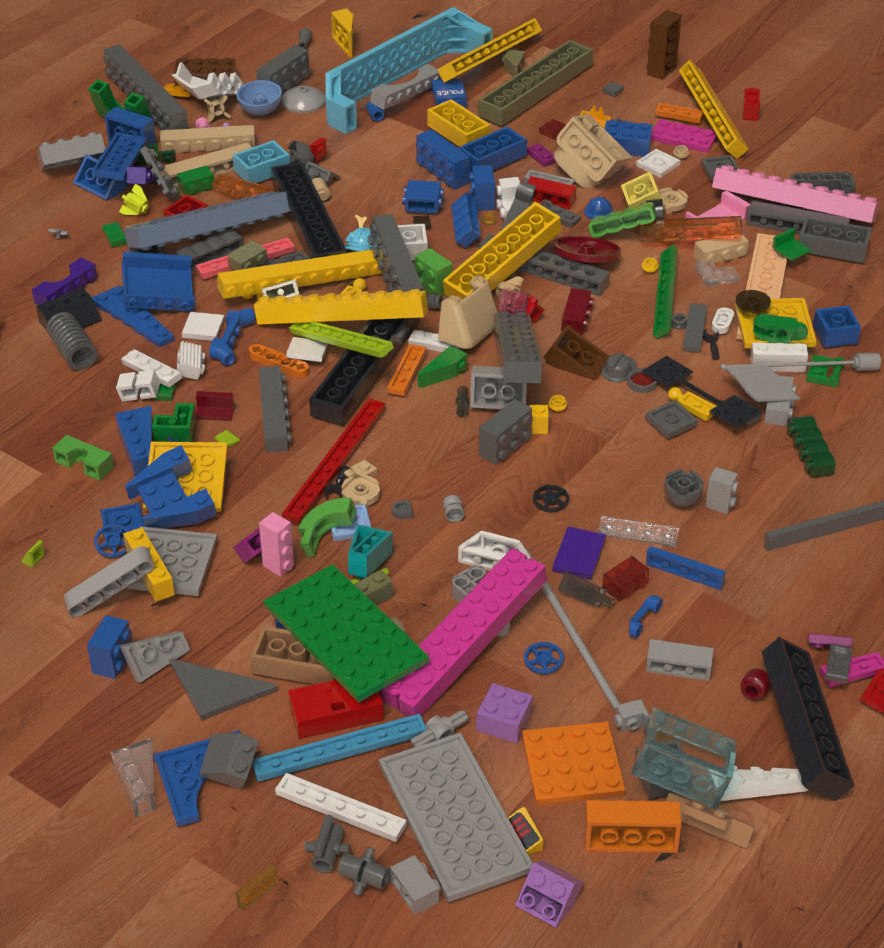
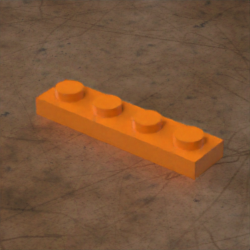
M409 344L387 386V393L405 396L426 354V347Z

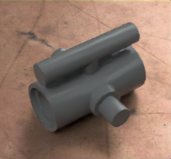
M329 814L325 815L318 839L314 840V842L305 843V851H313L314 857L311 863L313 869L321 873H329L333 870L337 855L351 853V844H343L342 842L344 835L343 827L333 823L334 817Z
M366 847L365 853L361 855V858L345 853L338 867L339 875L354 879L355 887L353 893L362 896L363 889L367 887V884L384 889L387 882L391 881L390 868L374 863L375 849Z

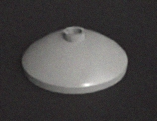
M301 85L287 90L281 97V103L288 111L310 113L321 109L326 104V95L318 88Z

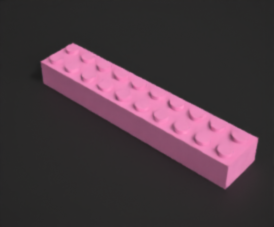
M722 165L720 168H716L712 184L714 188L869 223L875 222L880 202L876 201L877 198L867 196L864 199L860 198V194L849 193L846 195L844 194L845 191L838 189L828 191V187L816 186L815 188L812 187L813 184L803 182L796 184L797 180L785 179L783 181L779 176L765 177V173L753 172L751 174L749 173L750 170L742 168L734 170V167L729 165Z

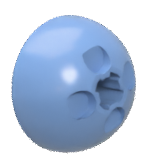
M257 80L241 86L236 95L240 106L247 113L255 116H264L270 114L278 107L282 91L280 86L274 82Z

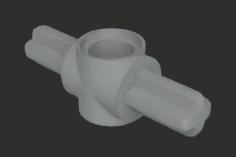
M464 710L458 711L450 717L433 716L426 723L427 730L411 739L413 748L454 735V729L468 721L466 712Z

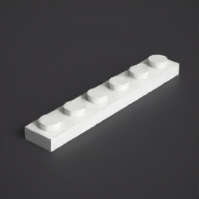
M288 773L284 775L275 788L276 795L323 814L332 815L336 819L394 842L398 841L407 826V820Z

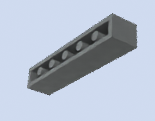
M752 201L748 210L746 225L783 232L795 228V234L800 235L805 216L849 224L850 218Z
M280 366L259 367L266 453L288 451V443H291V434L287 432L290 431L289 420H285L289 419L288 408H284L288 407L287 396H283L287 395L285 373H281Z

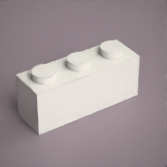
M752 343L750 364L807 362L808 359L806 344ZM806 366L769 367L773 371L806 372Z

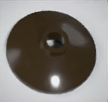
M745 290L737 294L735 303L746 312L759 313L766 311L770 307L771 299L761 291Z

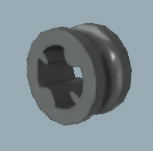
M682 313L674 314L671 326L678 330L686 328L687 316Z

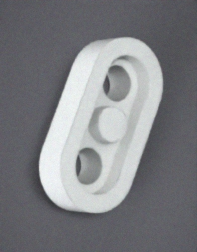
M725 307L718 309L712 321V330L715 333L718 331L719 334L727 333L734 319V311Z

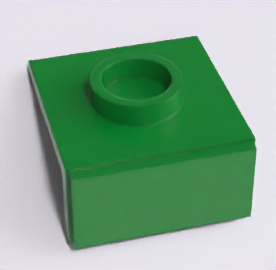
M795 228L775 236L772 245L774 250L791 261L812 251L794 239Z

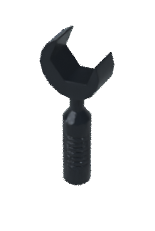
M707 329L703 331V340L711 343L713 360H718L720 356L716 342L719 339V332L717 331V334L710 335L707 333Z
M344 465L336 478V485L332 484L325 488V498L327 500L328 495L333 493L342 498V488L339 485L344 482L346 477L344 472L349 469L348 466Z

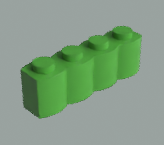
M646 202L638 207H628L622 212L614 211L607 216H596L590 220L588 227L591 237H601L607 232L616 233L623 228L629 229L636 227L638 224L651 223L655 220L657 213L654 203Z

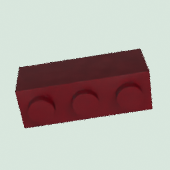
M571 288L562 316L561 332L567 325L580 335H582L584 329H587L591 308H593L594 298H591L590 290Z

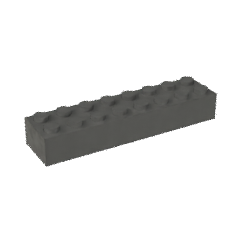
M504 311L494 314V339L503 383H541L542 360L530 314L525 312L509 314Z

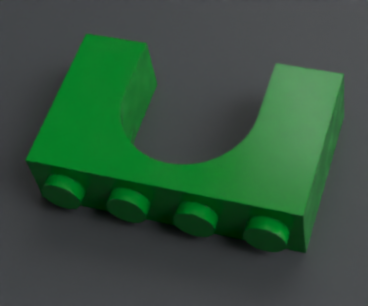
M96 79L88 88L99 116L105 118L104 115L113 108L118 107L152 118L144 96L132 92L123 102L125 106L123 107L115 99L109 83Z

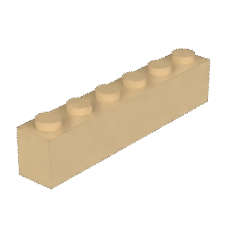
M254 125L160 130L161 150H175V153L217 151L247 142L253 148L255 147Z
M247 142L165 165L164 171L173 179L172 184L178 187L177 173L205 165L214 174V177L234 171L233 154L252 147Z

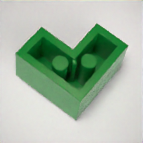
M176 403L174 415H155L152 425L154 442H170L168 436L173 441L192 442L196 425L195 403Z

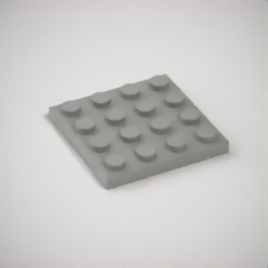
M143 527L173 579L174 594L199 596L218 540L217 534ZM142 578L124 588L149 591Z

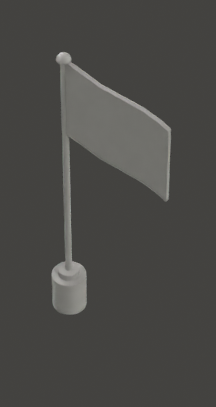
M856 353L851 361L725 365L723 363L720 367L722 370L730 373L746 393L757 402L800 400V397L795 395L769 367L852 364L856 371H877L881 366V358L879 353Z

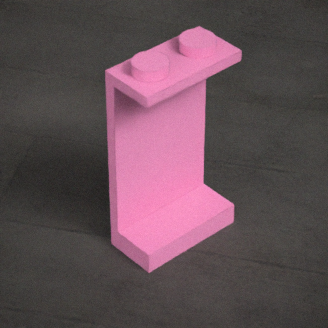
M726 190L722 193L721 204L699 216H695L689 211L686 212L685 227L705 239L715 237L746 220L751 204Z

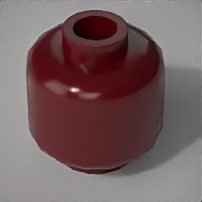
M757 668L746 672L740 683L742 693L751 700H761L766 696L771 687L769 675L764 670Z

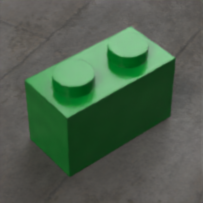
M206 165L177 173L178 187L185 196L215 188L214 174Z

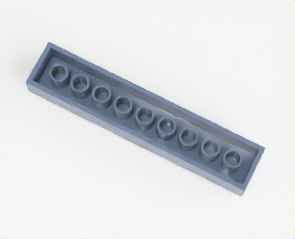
M267 192L124 227L127 246L133 247L134 250L141 249L143 251L149 250L151 246L155 245L157 247L167 245L166 242L177 243L181 242L183 238L193 239L199 234L209 235L212 234L211 231H225L227 227L237 228L241 227V224L244 223L253 224L256 223L255 220L265 221L269 220L272 216L281 217L284 216L285 212H289L286 192Z

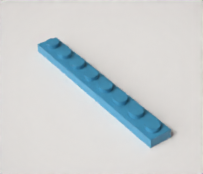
M416 714L252 760V768L257 782L285 775L286 773L296 772L411 740L427 729L421 715Z

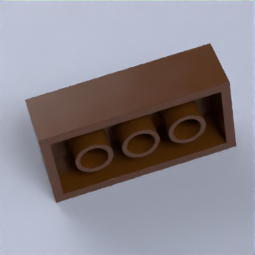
M665 10L656 19L651 21L648 40L649 50L647 53L648 63L646 66L647 75L663 80L677 68L681 14Z
M180 58L176 59L174 74H176L179 63L182 62L192 76L204 80L208 79L210 73H215L218 78L221 73H226L229 78L230 74L235 72L237 74L236 59ZM174 79L175 86H179V84Z

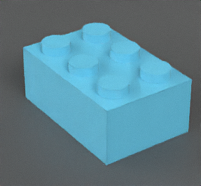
M274 140L233 154L234 171L248 185H254L260 181L272 178L271 167L290 164V154Z

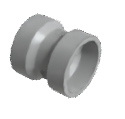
M449 495L443 500L445 517L450 522H458L465 515L462 500L459 496Z

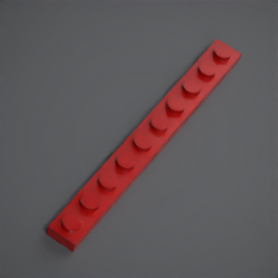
M370 398L366 401L282 512V518L300 525L304 517L323 494L325 488L329 486L386 409L384 402Z

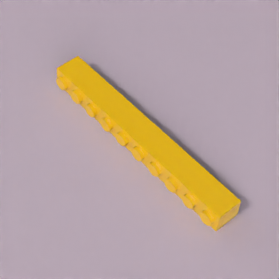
M536 18L437 70L445 83L542 30Z
M689 60L679 69V72L724 148L738 159L749 148L701 69Z
M372 250L222 272L218 273L217 287L223 299L263 293L262 289L294 279L298 287L379 275L382 272L378 269L377 259L373 257Z
M412 289L407 292L394 290L386 293L385 291H377L375 293L364 291L358 294L346 292L341 295L328 293L323 296L318 294H311L309 296L294 295L292 297L281 295L275 298L263 296L254 304L257 324L424 317L429 311L426 292L419 291V289Z

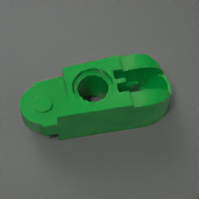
M761 314L753 320V332L756 338L761 341L789 344L790 340L800 341L808 335L807 326L803 322H798L797 318Z

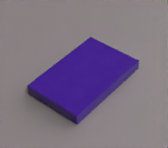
M567 527L553 564L552 572L592 580L606 540V534Z

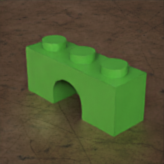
M66 435L52 447L55 462L71 468L75 463L83 462L85 475L101 481L114 468L112 453L69 435Z

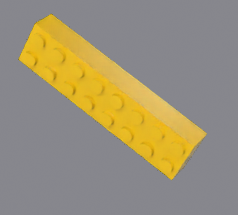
M534 202L443 280L445 295L448 297L458 296L460 299L466 298L473 292V287L470 283L475 276L484 277L488 281L492 292L499 283L507 279L561 232L560 216Z

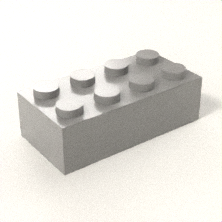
M92 132L87 134L88 136L86 137L78 135L72 137V140L60 139L56 141L57 143L50 144V142L42 143L37 150L41 171L81 163L86 154L99 159L105 150L102 134Z

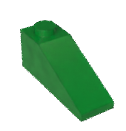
M449 346L418 372V387H427L457 377L468 367L467 353Z

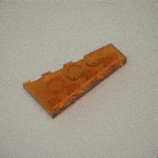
M218 174L211 184L213 190L233 200L267 192H276L274 187Z

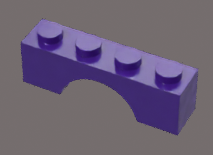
M80 257L69 265L70 275L67 278L58 282L44 281L32 289L34 304L40 305L85 287L98 278L96 264Z

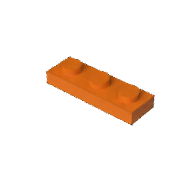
M659 103L655 112V116L671 118L677 121H688L694 124H700L704 115L703 110Z

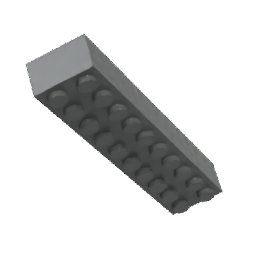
M120 44L104 49L103 60L106 64L105 73L107 77L127 97L132 92L145 97L151 116L154 119V124L158 127L159 131L188 129L187 111Z

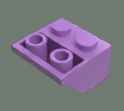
M544 860L534 862L515 906L557 928L575 904L584 882Z

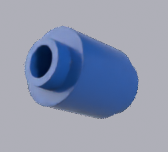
M369 101L366 105V110L371 119L375 121L382 120L385 114L384 110Z

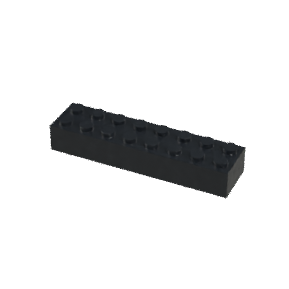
M778 637L762 651L764 665L769 674V681L774 690V697L780 709L779 713L783 718L784 729L790 740V748L796 759L795 764L801 775V782L806 789L836 801L855 785L813 662L808 651Z

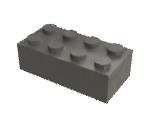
M293 45L256 70L257 80H267L278 84L283 95L287 90L310 76L308 50Z
M805 216L799 242L812 250L809 252L810 254L864 263L872 228Z

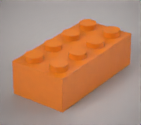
M586 800L584 825L585 851L678 853L681 832L680 802Z

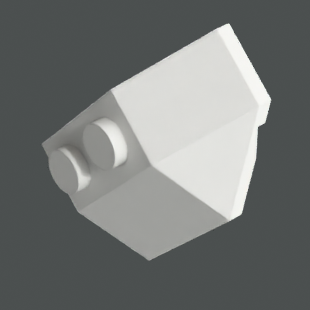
M485 531L478 532L458 547V562L471 566L480 565L486 570H491L512 547L527 555L528 560L531 557L520 540Z

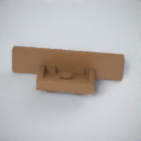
M672 792L668 794L666 801L680 802L681 822L743 848L749 846L755 829L754 826L730 817L722 810L706 807V804L701 801H692Z

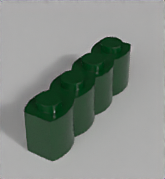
M812 415L791 417L790 422L787 424V432L789 435L791 434L793 445L798 449V455L804 462L805 471L811 477L833 475L836 465L831 452H829L821 430L817 427L815 418Z

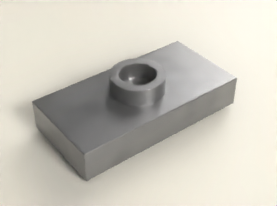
M831 644L825 680L847 684L852 648Z

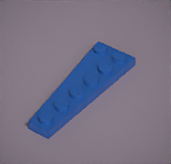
M120 285L92 297L97 308L103 312H109L114 319H120L125 326H131L136 333L142 335L159 348L175 341L174 335L146 309L124 308L123 288Z

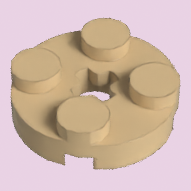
M672 188L659 190L665 203L663 205L664 213L671 214L673 211L687 208L688 196L684 191L680 189L672 191Z
M361 475V478L356 479L353 476L346 479L342 484V498H352L355 506L365 504L367 509L369 505L375 503L380 497L379 483L371 476Z

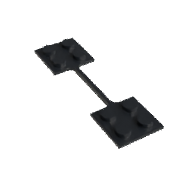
M668 356L642 370V373L667 388L681 382L683 385L714 402L717 406L711 409L709 413L736 429L762 413L761 410L735 395L725 401H721L689 383L684 378L692 374L693 371Z

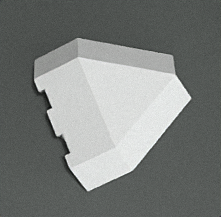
M182 62L179 63L177 73L172 75L179 86L198 99L218 98L224 94L230 97L236 95L238 89L243 86V82L236 72L230 74V78L226 73H221L219 78L215 73H210L208 79L204 80L192 76Z

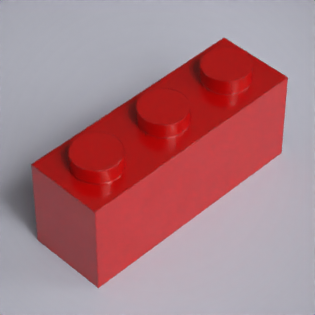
M531 176L527 182L536 186L533 202L541 203L546 199L551 201L553 205L570 210L576 200L577 186Z

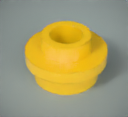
M646 258L642 263V269L647 273H653L658 270L659 265L654 258Z
M554 395L549 400V408L559 412L567 407V402L561 395Z

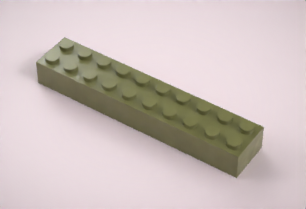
M568 40L478 100V116L503 126L593 64V49Z

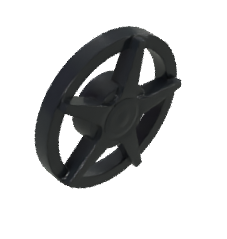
M546 484L535 490L533 503L542 511L558 512L568 506L569 494L566 489L560 486ZM544 490L547 491L545 494H539ZM564 494L566 501L560 500L559 496ZM536 499H543L545 505L542 506ZM556 504L561 505V506L554 507V508L548 507V506H554V505H556Z

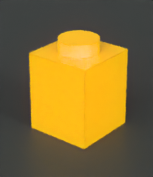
M529 405L532 408L533 417L532 434H548V405Z

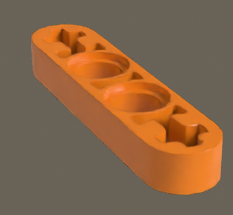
M254 344L249 347V357L253 361L268 367L280 366L281 372L299 379L306 378L309 375V365L304 361L288 358L286 354L260 344Z

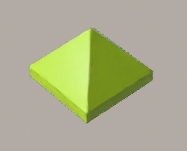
M225 430L214 437L217 442L227 443L228 447L240 442V439L231 430Z

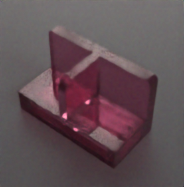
M502 289L498 314L503 311L509 314H516L517 312L526 313L529 293Z

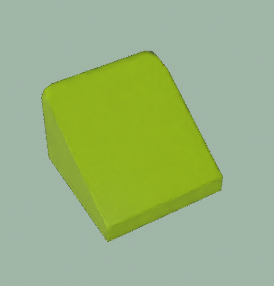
M41 540L25 554L22 563L33 567L45 556Z

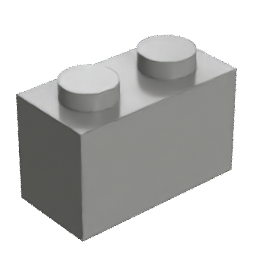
M715 467L709 478L706 508L728 514L731 507H735L738 498L735 494L739 488V482H737L738 473Z
M415 855L390 867L391 882L414 915L439 903L440 885L435 878L432 879L426 865L423 862H419Z

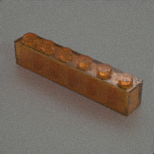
M742 215L654 220L648 224H640V243L741 238L743 232Z

